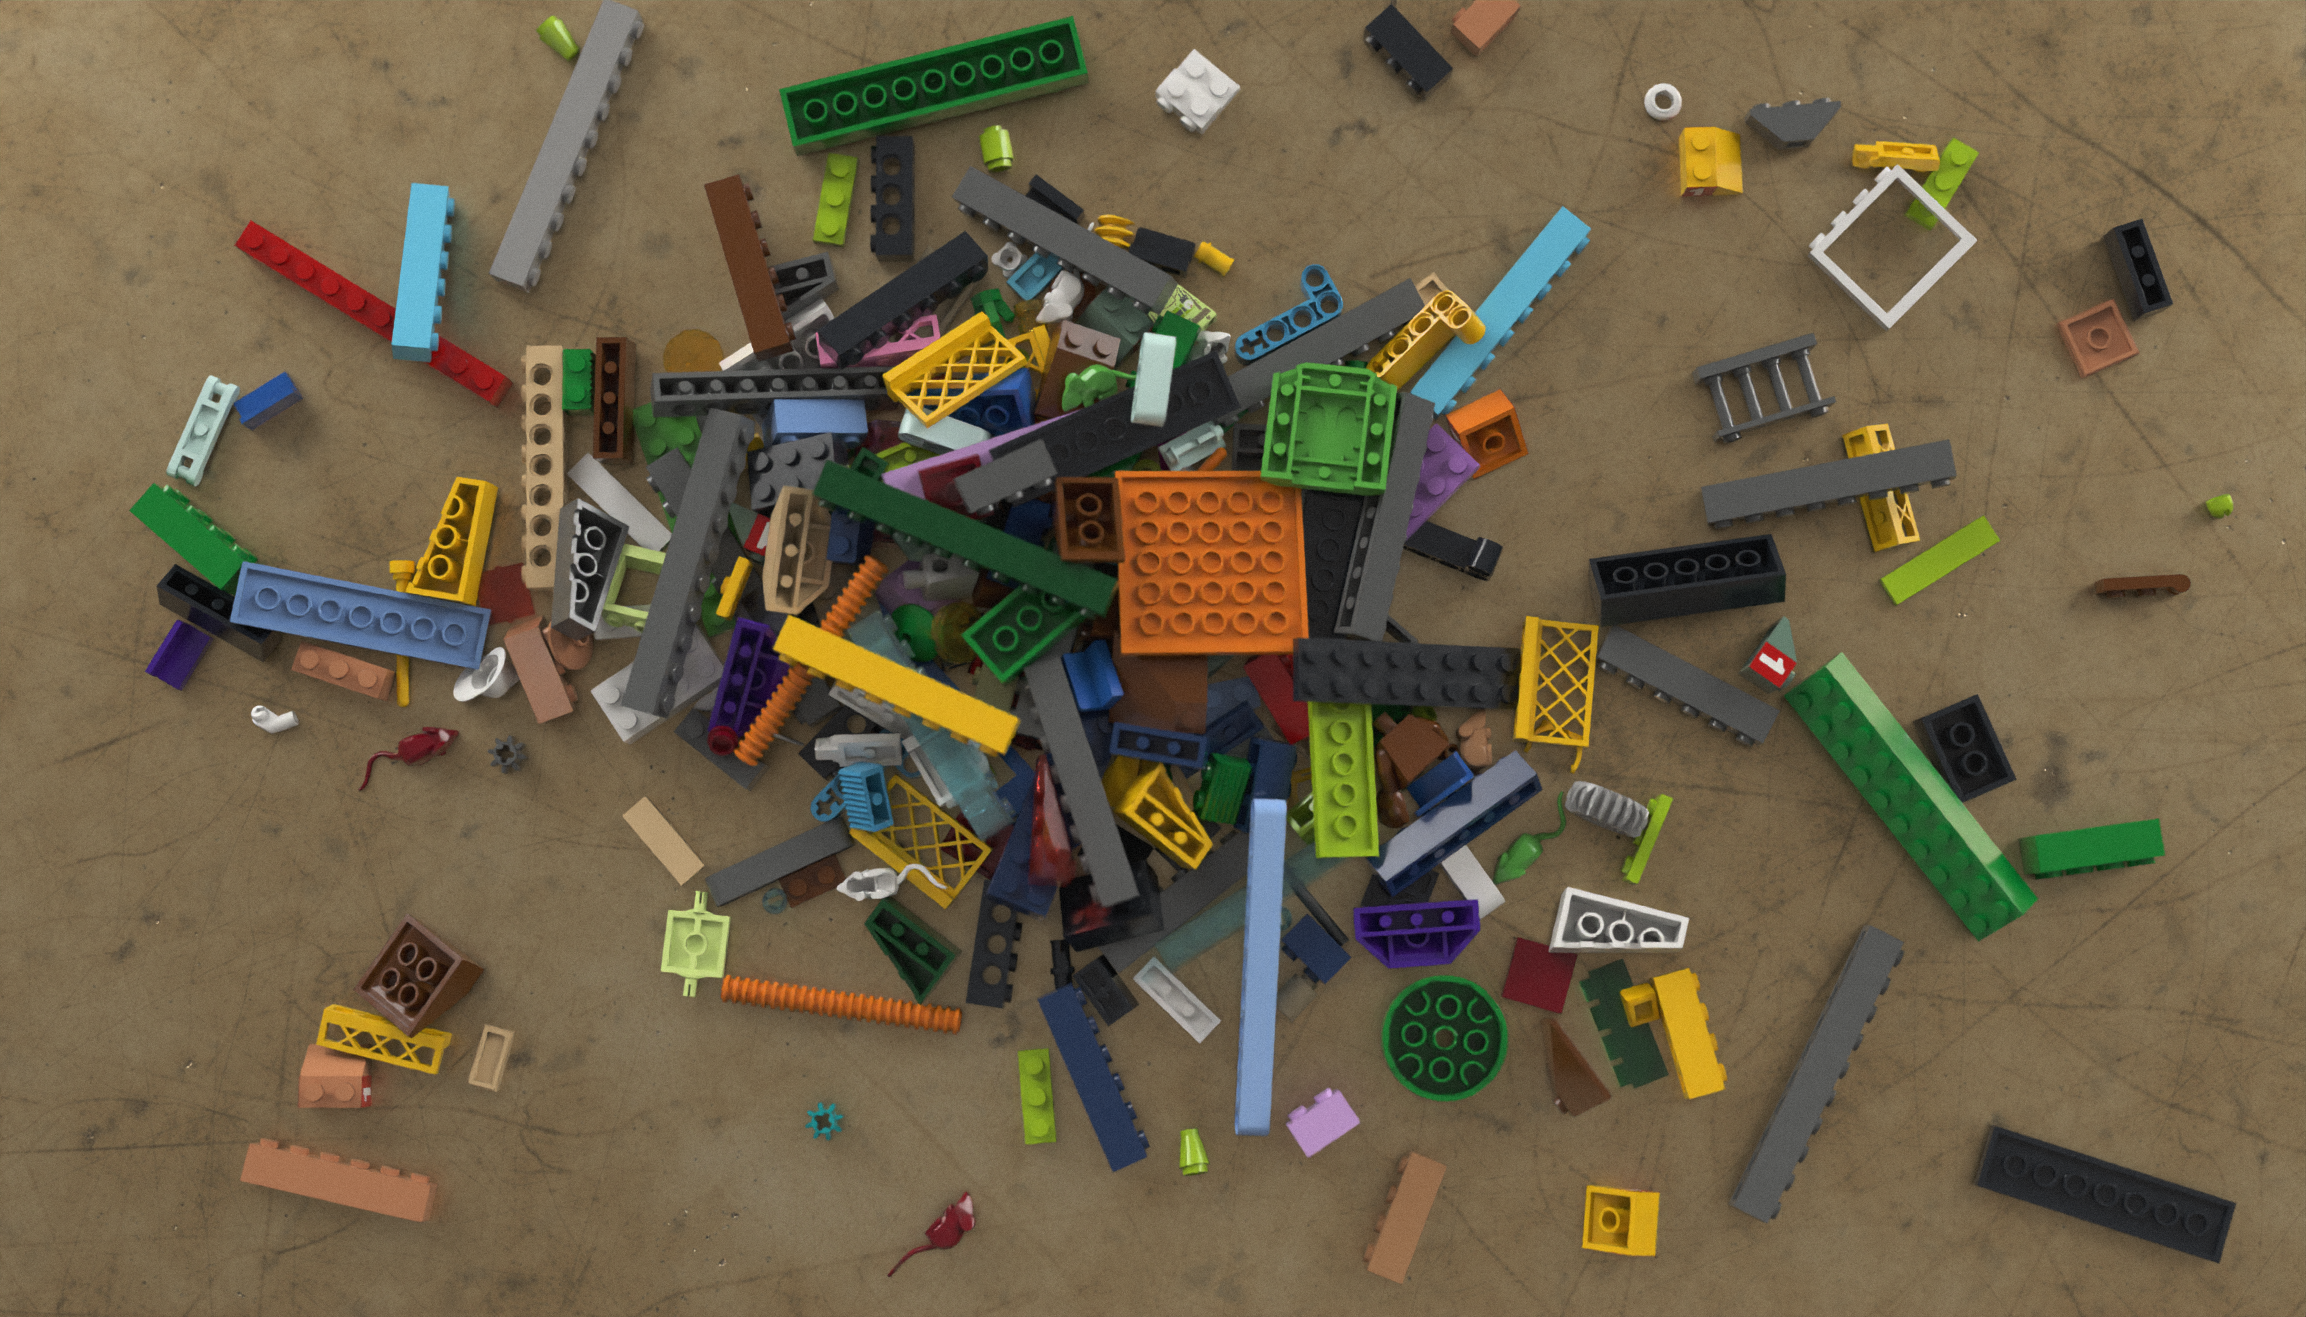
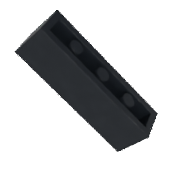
M174 564L157 584L160 605L263 663L281 642V632L231 623L230 618L235 597L177 564Z

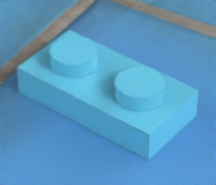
M1035 253L1007 281V285L1029 305L1064 269L1056 264L1058 259L1050 255L1045 259Z

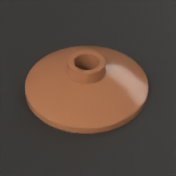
M550 620L548 644L555 660L568 670L584 668L590 662L593 655V634L575 641L551 628Z

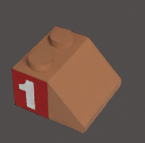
M309 1044L299 1076L298 1108L370 1107L372 1059L316 1044ZM359 1044L361 1048H372V1044Z

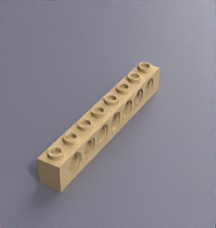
M563 345L526 346V355H522L521 358L522 372L526 373V385H522L521 388L522 402L526 403V415H522L521 418L522 432L526 433V445H522L521 448L522 462L526 463V475H522L521 479L522 492L526 493V505H522L521 509L522 522L526 523V535H523L521 540L522 552L526 554V565L522 566L521 576L523 584H526V588L532 592L554 591L560 508L569 504V476L567 475L569 472V415L562 410L563 350L566 349ZM550 372V381L545 385H538L540 374ZM543 402H550V411L545 415H539V405ZM543 432H550L551 439L549 443L539 445V435ZM543 462H550V472L543 476L539 475V465ZM547 491L550 492V502L547 505L540 506L538 504L540 494ZM550 522L551 531L545 536H539L538 528L540 524ZM543 552H550V563L546 566H539V556Z

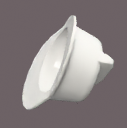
M497 647L481 658L479 670L466 668L460 674L454 686V697L459 702L469 701L479 695L500 698L520 678L514 665L506 659V651L502 647Z

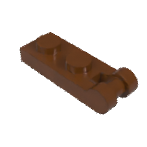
M2184 574L2105 578L2095 582L2096 595L2106 594L2107 599L2125 598V593L2137 592V597L2156 596V591H2164L2169 596H2176L2186 592L2191 586L2190 579Z

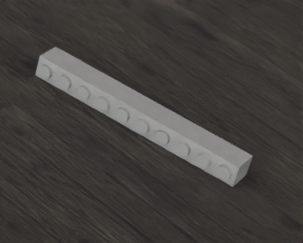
M603 0L489 271V274L496 281L529 293L531 286L534 287L537 284L541 274L540 264L543 258L546 259L552 249V242L550 240L554 231H558L563 223V209L566 203L569 204L574 197L575 187L573 185L577 176H581L586 168V154L589 148L592 149L597 142L598 132L596 130L600 121H604L609 113V99L612 93L615 94L619 89L621 83L619 75L623 66H628L631 60L632 44L642 34L644 22H642L643 19L638 10L612 0Z

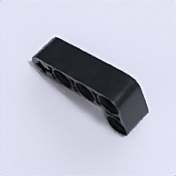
M1426 521L1405 542L1403 549L1479 580L1489 581L1494 573L1503 546L1482 537L1474 540Z

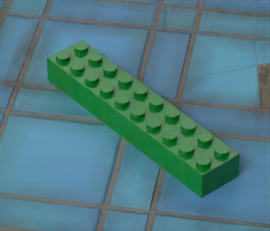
M1070 16L781 88L779 92L792 145L797 156L1088 84L1089 78L1074 17Z
M1843 652L1804 678L1784 695L1978 942L2023 916L2038 900L2026 882Z

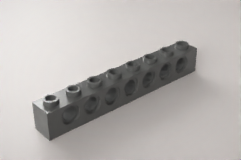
M896 366L847 367L843 370L840 368L653 373L650 387L652 416H707L709 408L739 415L767 414L773 399L864 400L866 411L897 410L900 401L894 402L888 396L882 377L883 374Z

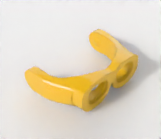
M1543 719L1541 724L1534 730V735L1554 731L1555 728L1549 721ZM1562 728L1570 739L1582 740V736ZM1527 742L1523 751L1528 753L1532 748L1533 742ZM1574 747L1576 755L1570 769L1572 774L1576 772L1581 761L1582 747Z

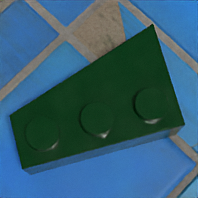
M891 896L883 898L864 923L881 950L889 957L898 970L897 973L901 979L905 980L919 1005L928 999L962 953L961 949Z

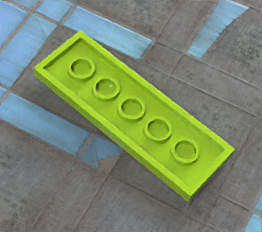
M1308 702L1316 858L1379 856L1371 705Z

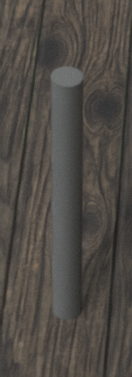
M1284 862L1283 880L1327 933L1340 946H1343L1349 938Z

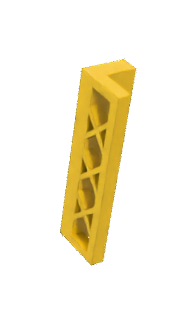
M1888 424L1865 426L1842 435L1848 458L1895 450ZM1876 433H1879L1882 446L1878 443ZM1900 490L1887 492L1888 497L1877 500H1869V496L1859 497L1874 552L1921 541L1908 494H1900ZM1893 493L1897 497L1898 505L1895 503ZM1902 523L1905 525L1907 537L1904 536Z
M332 1004L323 1011L316 1045L436 1075L439 1072L443 1051L450 1045L452 1033L426 1027L413 1038H410L384 1016ZM329 1024L340 1025L347 1037L339 1042L326 1039ZM350 1028L356 1029L357 1031L352 1033ZM362 1031L368 1032L377 1044L370 1049L361 1048L354 1036ZM380 1036H384V1037H388V1038H386L385 1040L382 1041V1039L380 1038ZM391 1039L400 1040L407 1052L399 1057L393 1056L388 1051L385 1043ZM349 1040L352 1045L345 1044L344 1042ZM409 1043L417 1044V1046L412 1048ZM422 1046L435 1049L432 1065L422 1063L414 1051ZM379 1047L382 1053L373 1050ZM409 1055L412 1060L406 1059L404 1057Z

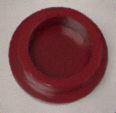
M716 726L709 731L707 744L714 754L726 756L737 747L738 735L730 727Z

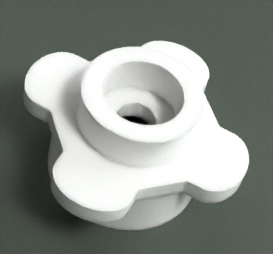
M1007 242L1005 247L992 255V263L998 265L1003 270V275L1007 278H1011L1015 271L1028 261L1027 256L1020 253L1014 242ZM1011 257L1013 261L1008 262L1007 258Z

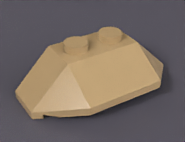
M783 486L772 512L762 575L765 609L767 611L798 615L803 608L829 587L832 562L826 560L831 515L828 510L817 505L819 500L812 495L813 490Z

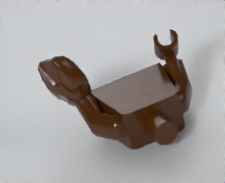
M1384 712L1372 723L1384 737L1374 748L1376 753L1375 762L1382 789L1376 795L1377 816L1379 822L1384 826L1400 828L1409 822V814L1404 796L1399 788L1403 790L1436 759L1444 761L1449 757L1447 752L1455 753L1458 751V746L1449 743L1447 735L1436 721L1419 716L1414 717L1409 714L1397 724Z

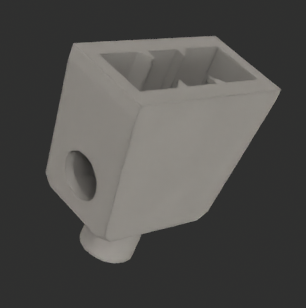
M930 553L922 557L918 570L903 572V582L906 590L921 588L925 601L968 599L972 596L979 572L961 565L963 560L954 556L947 560L934 553Z

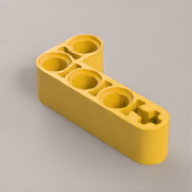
M1450 290L1442 291L1370 360L1366 369L1376 373L1378 378L1389 385L1392 383L1397 386L1398 391L1454 335L1466 344H1474L1482 339L1486 326L1454 292Z

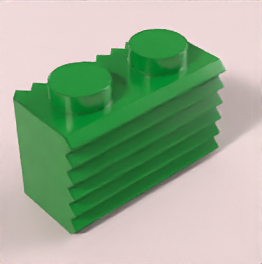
M590 349L563 350L562 410L569 416H594L596 355Z
M1212 752L1209 754L1206 771L1201 770V778L1203 779L1201 787L1195 791L1192 802L1195 811L1202 820L1236 824L1252 770L1246 758Z

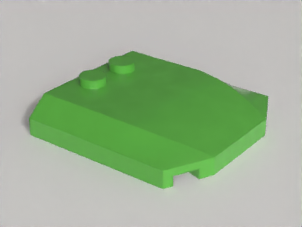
M1309 362L1296 365L1295 369L1280 373V371L1273 373L1261 480L1284 487L1366 496L1385 494L1397 386L1392 383L1389 385L1369 369Z

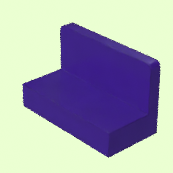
M176 620L145 672L182 691L214 638L189 623Z

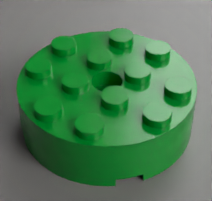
M1440 975L1417 980L1395 996L1383 1017L1380 1043L1385 1063L1400 1084L1421 1097L1448 1102L1471 1097L1492 1082L1500 1071L1506 1057L1508 1031L1500 1007L1486 990L1476 983L1461 977ZM1442 1029L1449 1030L1453 1037L1451 1044L1447 1047H1441L1436 1042V1035Z

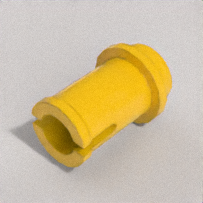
M1203 241L1194 255L1198 259L1197 263L1203 262L1225 276L1235 259L1212 247L1213 243L1209 242L1207 244Z

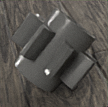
M511 735L508 736L507 742L496 738L497 746L494 750H488V753L493 754L495 759L490 765L497 767L501 764V771L504 774L509 772V767L521 771L520 762L528 760V757L522 753V749L526 744L521 742L514 745L515 738ZM503 751L514 752L513 758L506 759L502 757Z

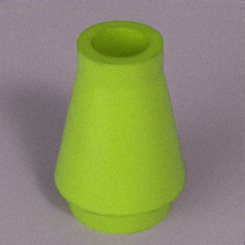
M554 15L546 19L536 30L540 35L539 40L558 52L567 61L573 59L581 50L562 19L558 20Z
M1198 1129L1180 1131L1179 1169L1183 1170V1176L1207 1173V1165L1210 1162L1200 1139Z

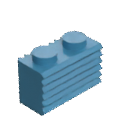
M863 761L840 769L838 774L841 775L839 780L841 781L840 786L843 787L844 804L847 805L845 809L847 810L846 815L849 816V827L876 832L893 825L894 821L882 764L878 765Z

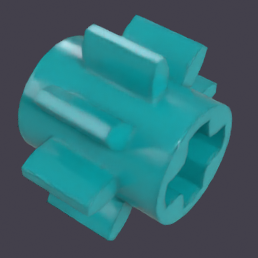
M819 1102V1111H807L812 1120L805 1127H813L816 1131L813 1136L814 1139L818 1138L821 1133H825L826 1139L831 1140L832 1130L842 1132L843 1129L837 1124L838 1120L845 1116L843 1114L837 1115L834 1112L836 1108L835 1103L829 1109H825L824 1104ZM828 1113L830 1115L829 1121L832 1125L822 1129L818 1116H824Z

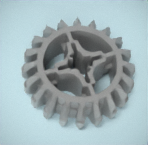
M1576 781L1566 796L1567 800L1564 806L1569 812L1621 835L1638 837L1648 822L1649 812L1643 805L1622 794L1593 783Z

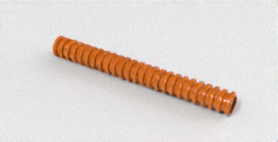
M866 555L864 557L865 563H860L859 572L855 571L853 573L854 579H849L848 588H843L844 594L837 597L838 603L832 604L833 610L826 613L827 619H822L820 622L822 626L819 629L839 638H844V631L851 628L849 625L851 621H856V613L860 614L862 612L861 606H866L867 597L871 598L873 596L871 591L873 589L877 590L878 581L882 582L884 579L882 575L889 572L888 567L877 558ZM797 662L795 667L788 669L789 675L783 676L782 680L784 682L777 685L778 691H774L771 694L772 700L768 699L766 702L768 706L760 710L762 714L761 716H756L755 720L757 722L755 724L752 723L750 725L751 731L745 732L744 736L746 738L744 740L741 739L739 741L740 747H736L733 750L736 757L750 766L758 765L757 759L764 756L763 750H768V743L775 740L774 734H779V727L784 726L786 723L784 719L790 718V711L796 709L795 703L802 700L801 694H806V687L813 684L812 678H817L807 673L808 666Z
M726 975L721 989V999L725 1003L728 1000H732V1004H737L740 1001L742 1005L751 1003L753 1007L760 1004L761 1008H766L768 1005L770 1009L780 1007L781 1011L789 1008L790 1012H794L796 1009L799 1010V1013L808 1011L810 1015L818 1012V1016H823L825 1013L831 1018L833 1015H837L838 1019L846 1016L847 1020L856 1018L857 1021L861 1022L862 1019H866L867 1023H871L874 1020L876 1024L885 1022V1025L888 1026L891 1023H895V1027H900V1024H903L905 1028L914 1026L916 1030L919 1027H924V1031H928L931 1028L933 1032L943 1030L944 1034L952 1031L953 1035H957L961 1027L962 1011L960 1007L952 1010L951 1006H947L945 1009L939 1004L937 1007H932V1003H928L927 1006H924L923 1003L916 1005L910 1000L908 1003H904L903 999L895 1002L894 998L885 1000L882 996L879 999H875L874 995H870L867 998L865 994L856 996V993L853 992L850 995H846V991H841V994H838L836 990L827 992V989L823 988L821 991H818L817 987H813L810 990L808 986L799 988L797 984L789 987V983H784L783 986L779 982L770 984L768 980L760 983V979H755L753 982L750 978L741 980L740 976L732 979L731 975Z

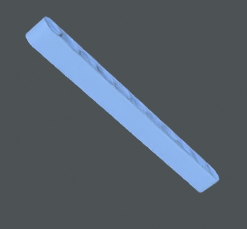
M1253 799L1251 803L1235 1104V1133L1237 1136H1268L1270 1129L1286 830L1285 800Z

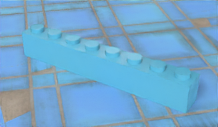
M1561 207L1475 312L1486 326L1482 339L1474 344H1466L1455 336L1410 391V394L1435 403L1433 418L1435 420L1441 414L1445 416L1452 411L1457 404L1454 400L1456 395L1460 391L1466 393L1476 381L1473 377L1474 373L1479 367L1483 370L1488 367L1495 358L1492 352L1497 345L1500 344L1504 347L1514 335L1511 328L1517 321L1521 324L1525 322L1533 311L1530 305L1534 300L1538 298L1542 301L1553 287L1549 284L1555 275L1561 277L1572 264L1568 261L1570 256L1574 252L1580 254L1590 242L1587 236L1591 228L1565 207Z

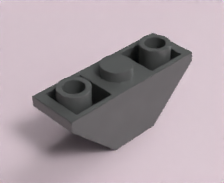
M1820 98L1814 100L1811 104H1801V101H1788L1783 103V106L1771 107L1769 103L1757 104L1746 114L1745 123L1778 150L1809 147L1841 108V101L1831 102L1830 98Z

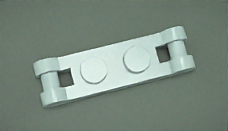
M212 375L207 378L167 467L166 473L168 476L175 479L178 477L186 479V483L195 487L199 485L203 477V470L229 411L239 396V386L231 383L228 385L223 384L219 378ZM215 394L222 396L219 404L212 401ZM186 457L193 459L190 468L184 466Z

